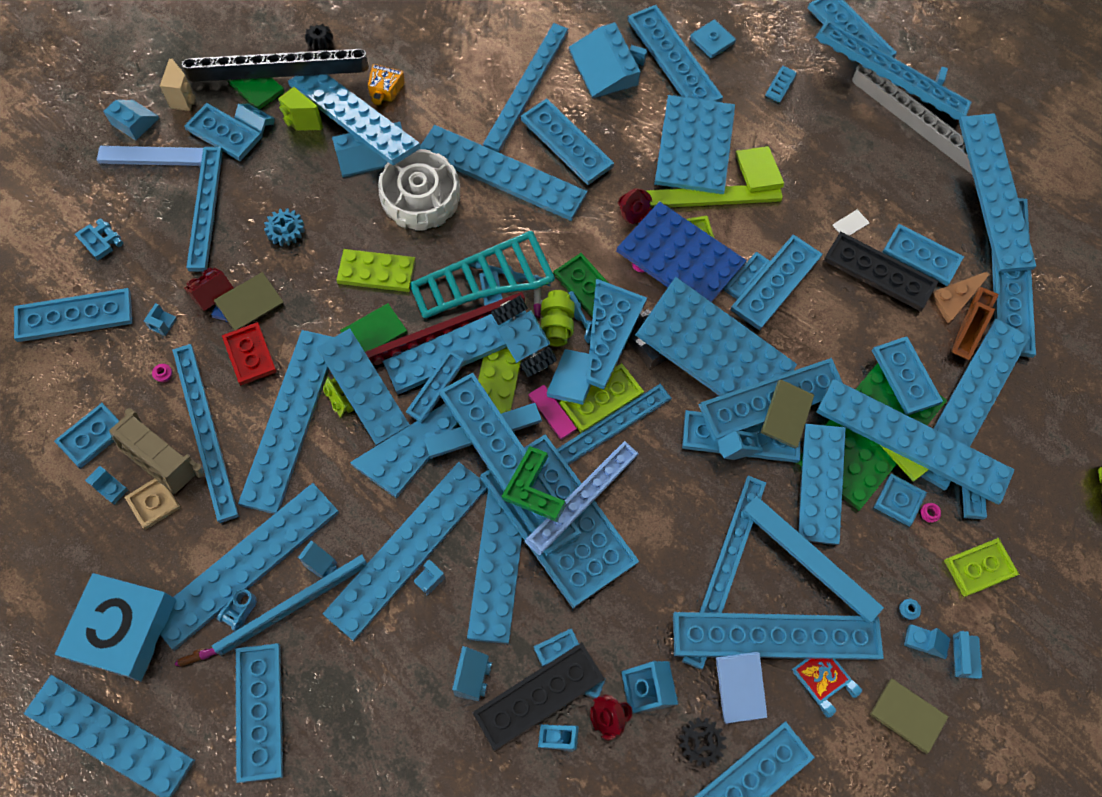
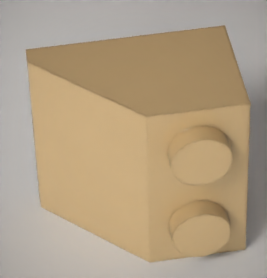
M169 59L160 88L171 109L190 111L192 104L195 103V95L190 88V83L187 81L185 74L173 59Z

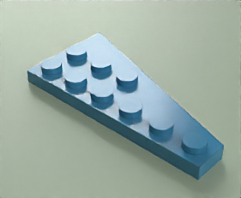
M596 279L587 383L605 389L643 311L647 297Z
M443 404L430 412L423 424L419 421L414 422L351 461L350 464L397 499L430 459L424 439L455 429L459 423L447 405Z

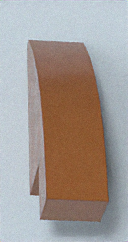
M983 287L978 288L962 322L951 353L967 360L971 359L995 311L992 307L999 294Z

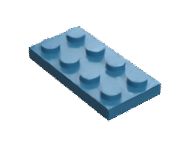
M208 103L184 126L188 132L214 147H221L223 152L239 161L262 138L261 134Z
M898 224L882 252L945 286L949 285L964 256L901 224Z
M907 336L872 349V353L907 416L940 405L943 402Z

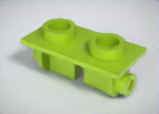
M327 377L323 387L324 394L329 397L333 410L342 418L345 411L350 413L354 409L345 395L341 396L344 393L335 378L331 380Z

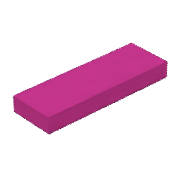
M542 385L529 393L528 397L532 403L536 404L538 411L561 441L576 432L577 428L554 398L547 397L548 389L545 385Z

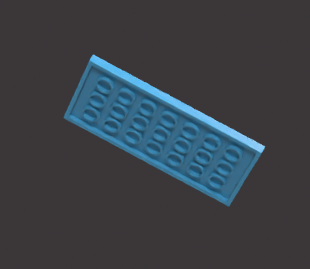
M677 277L673 279L635 334V336L719 396L792 372L797 366L794 361Z
M545 434L524 447V449L527 451L529 446L548 453L549 457L540 472L555 495L565 501L582 483ZM487 470L480 475L481 480L522 538L526 540L532 533L514 506L502 499L501 496L504 491L490 470ZM595 500L574 520V523L581 531L580 536L547 556L544 552L539 556L532 550L572 608L581 604L639 563L637 557Z

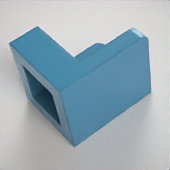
M155 303L144 319V322L150 330L166 336L177 318L163 311L161 306Z
M430 559L423 565L425 570L414 579V583L427 596L445 579L444 573Z

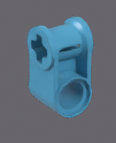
M246 589L237 590L227 605L220 611L217 620L231 626L234 632L242 627L246 618L256 606V596ZM248 595V602L241 605V599Z

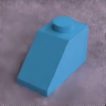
M735 430L717 440L719 452L724 459L736 460L763 452L756 433Z
M313 541L308 543L298 557L306 569L320 578H324L337 570L336 566L338 564L336 560Z

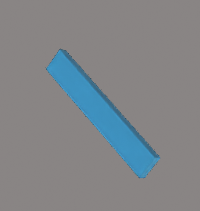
M535 403L501 414L512 431L542 422ZM461 427L424 439L430 459L473 445Z

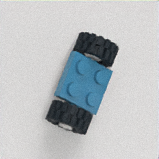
M520 295L500 305L491 314L498 325L511 319V322L497 330L516 363L529 355L531 356L520 363L527 377L556 362L557 358L550 347L537 352L549 345L550 342L532 310L520 317L516 316L528 309Z

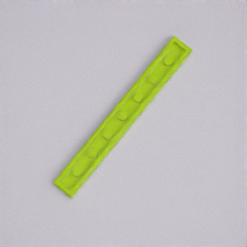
M747 185L725 186L724 194L690 189L647 191L652 197V202H650L651 209L659 201L672 208L782 202L783 199L781 188L749 192Z

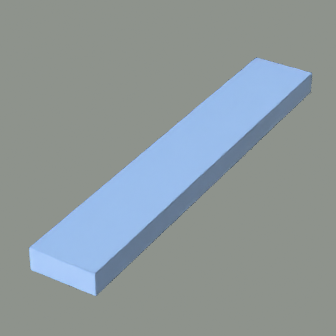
M100 146L97 161L99 164L201 166L203 148Z

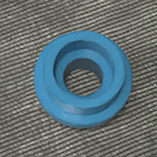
M906 599L900 604V613L904 618L914 620L920 616L921 607L914 599ZM909 605L914 608V612L909 611Z

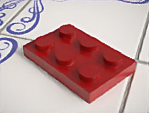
M258 322L221 335L240 386L277 372Z

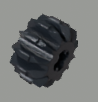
M316 23V26L310 25V28L306 29L305 41L310 49L323 51V49L328 50L329 46H332L334 37L329 26L325 27L324 24L318 25Z

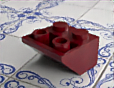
M211 267L202 272L201 277L189 280L186 283L187 286L184 287L185 291L203 311L214 305L216 298L234 289L225 274L215 267L213 269Z

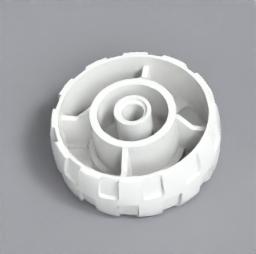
M419 149L394 166L387 163L383 173H380L378 187L382 207L387 216L403 228L420 231L432 227L436 228L444 224L448 218H451L458 207L460 182L454 166L449 164L448 159L439 153L436 154L430 150Z

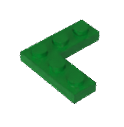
M529 446L501 497L504 501L557 522L566 506V502L532 488L549 457L548 453Z

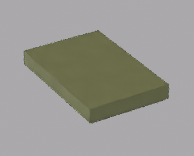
M263 272L214 300L234 331L249 325L284 303Z
M778 380L761 433L792 448H797L814 395L786 381Z
M894 679L889 680L870 713L873 718L926 754L930 752L948 719V716Z

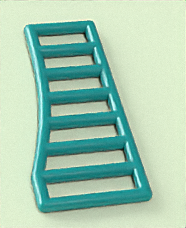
M528 231L412 281L410 287L422 317L427 319L476 299L496 294L538 289L553 282L555 277L534 232ZM528 239L546 277L537 281L519 243ZM513 247L529 283H516L502 250ZM496 254L509 283L508 286H497L485 259L486 257ZM479 261L490 289L479 290L470 270V264ZM461 268L472 290L471 294L465 296L461 295L452 272ZM446 276L455 298L446 303L435 279ZM429 283L438 305L429 310L419 290V286Z

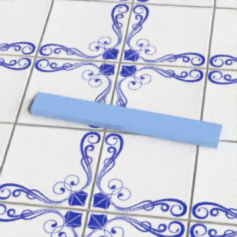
M624 441L565 500L566 506L559 520L556 522L547 518L524 542L540 556L639 453Z

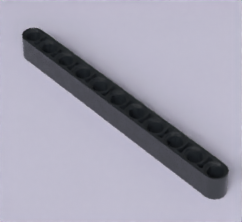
M363 49L190 58L182 63L187 80L190 82L362 73L369 69L366 51Z

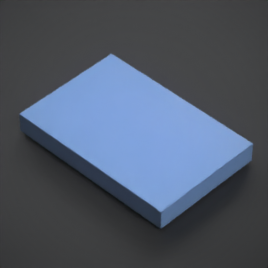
M752 652L716 657L725 724L767 718L760 653Z

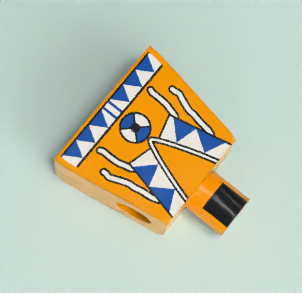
M373 64L368 81L369 95L372 97V102L380 105L383 100L393 101L405 84L403 71Z

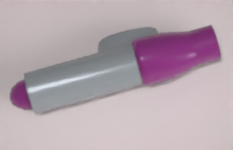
M541 288L534 289L533 310L537 319L541 317V303L543 301L541 300Z

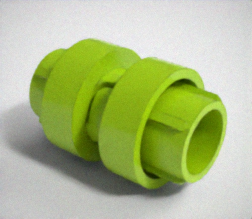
M563 290L550 291L547 298L541 303V316L543 318L540 321V326L550 342L549 345L555 347L566 345L567 339L573 336L574 321L572 318L574 317L575 303L570 299V294Z

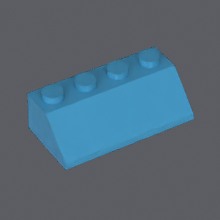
M400 122L394 123L396 126L402 129ZM351 133L332 137L342 177L385 168V165L388 163Z

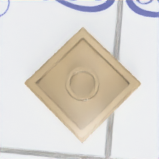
M155 478L124 497L144 530L181 508L174 495Z

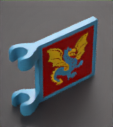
M805 659L792 669V672L828 718L836 713V709L827 699L844 686L853 698L858 697L862 693L860 686L849 677L836 659Z

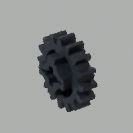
M698 717L695 719V724L690 720L687 723L689 729L687 727L681 729L685 735H679L678 737L680 740H683L679 748L685 749L682 756L688 755L690 757L688 763L695 760L696 767H700L702 762L705 767H709V761L716 764V756L722 758L724 755L720 750H725L727 747L722 744L726 737L719 734L723 729H716L717 722L715 721L711 725L708 724V718L701 722ZM696 728H706L704 732L694 731ZM712 735L715 736L716 745L713 743ZM704 736H706V740L704 742L706 745L698 749L700 744V741L698 739H701ZM688 738L690 741H692V751L688 744ZM702 752L711 754L709 757H699Z

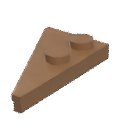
M988 272L932 292L931 297L948 324L951 323L989 276Z

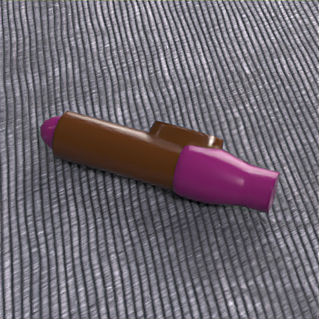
M213 648L197 649L193 651V654L177 659L175 665L182 667L207 659L217 653Z

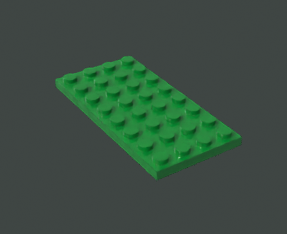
M877 363L855 390L905 414ZM940 395L943 400L940 405L908 416L928 425L946 403L947 399ZM829 420V422L825 425L844 427L832 420ZM845 428L842 498L860 511L897 463L879 444L848 428ZM803 453L800 455V461L797 463V464H799L801 467H802Z

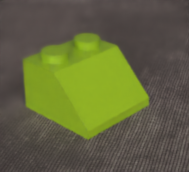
M295 87L278 98L279 108L284 115L283 120L289 127L292 126L296 130L323 129L317 105Z

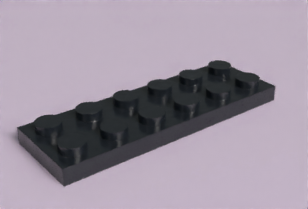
M841 231L823 260L919 311L924 309L938 283L937 280Z
M581 642L472 713L494 751H497L605 681V678Z

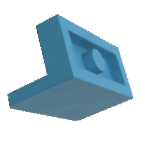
M249 103L238 104L234 119L256 130L261 136L263 135L265 125H274L276 119Z
M959 631L953 635L955 677L981 679L982 668L979 637L969 636L967 631Z

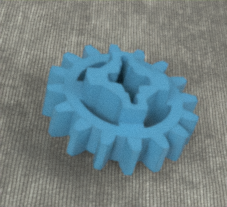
M288 208L285 212H282L281 209H279V213L273 211V217H267L269 222H264L266 227L264 228L268 239L273 241V244L279 242L280 246H283L286 242L289 246L290 241L296 243V238H302L301 233L304 232L303 227L305 225L301 215H297L295 210L291 213Z

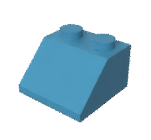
M115 100L103 111L112 126L134 140H137L159 119L158 115L135 100Z
M462 646L452 688L454 696L479 702L481 696L485 697L487 684L484 683L485 676L490 675L492 662H489V655Z
M653 661L621 671L627 703L632 707L633 714L678 705L669 661Z

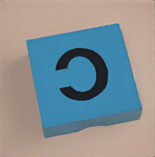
M92 573L55 655L72 662L93 668H101L120 676L142 681L153 656L157 639L165 628L177 599L162 591Z

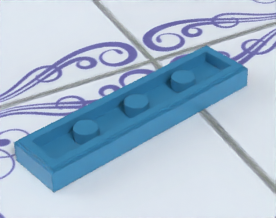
M449 349L406 413L423 424L441 398L439 391L450 385L466 360Z

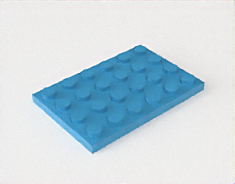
M668 95L654 184L724 194L735 104Z

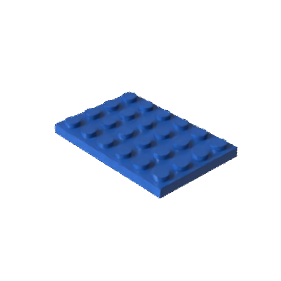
M660 201L616 250L620 255L666 287L677 277L710 302L717 298L747 261Z

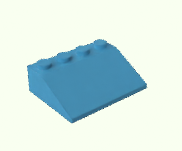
M616 23L600 26L569 46V51L592 98L639 85L640 70Z

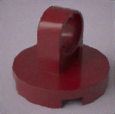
M639 188L632 189L627 194L622 195L618 200L622 218L630 224L640 223L652 210L650 208V202H652L651 195Z
M605 694L594 698V706L590 707V719L595 731L599 730L603 734L601 737L605 740L620 737L624 732L625 723L632 718V707L627 702L619 703L612 695Z

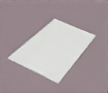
M857 209L832 225L839 233L841 231L850 236L868 225L869 221Z

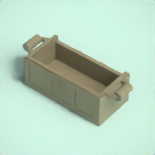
M131 408L126 409V416L109 430L119 450L164 485L172 494H176L195 475L197 477L204 475L200 464H196L188 454L184 457L142 424L136 411H133Z

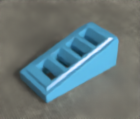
M782 66L765 96L780 103L794 82L797 72Z

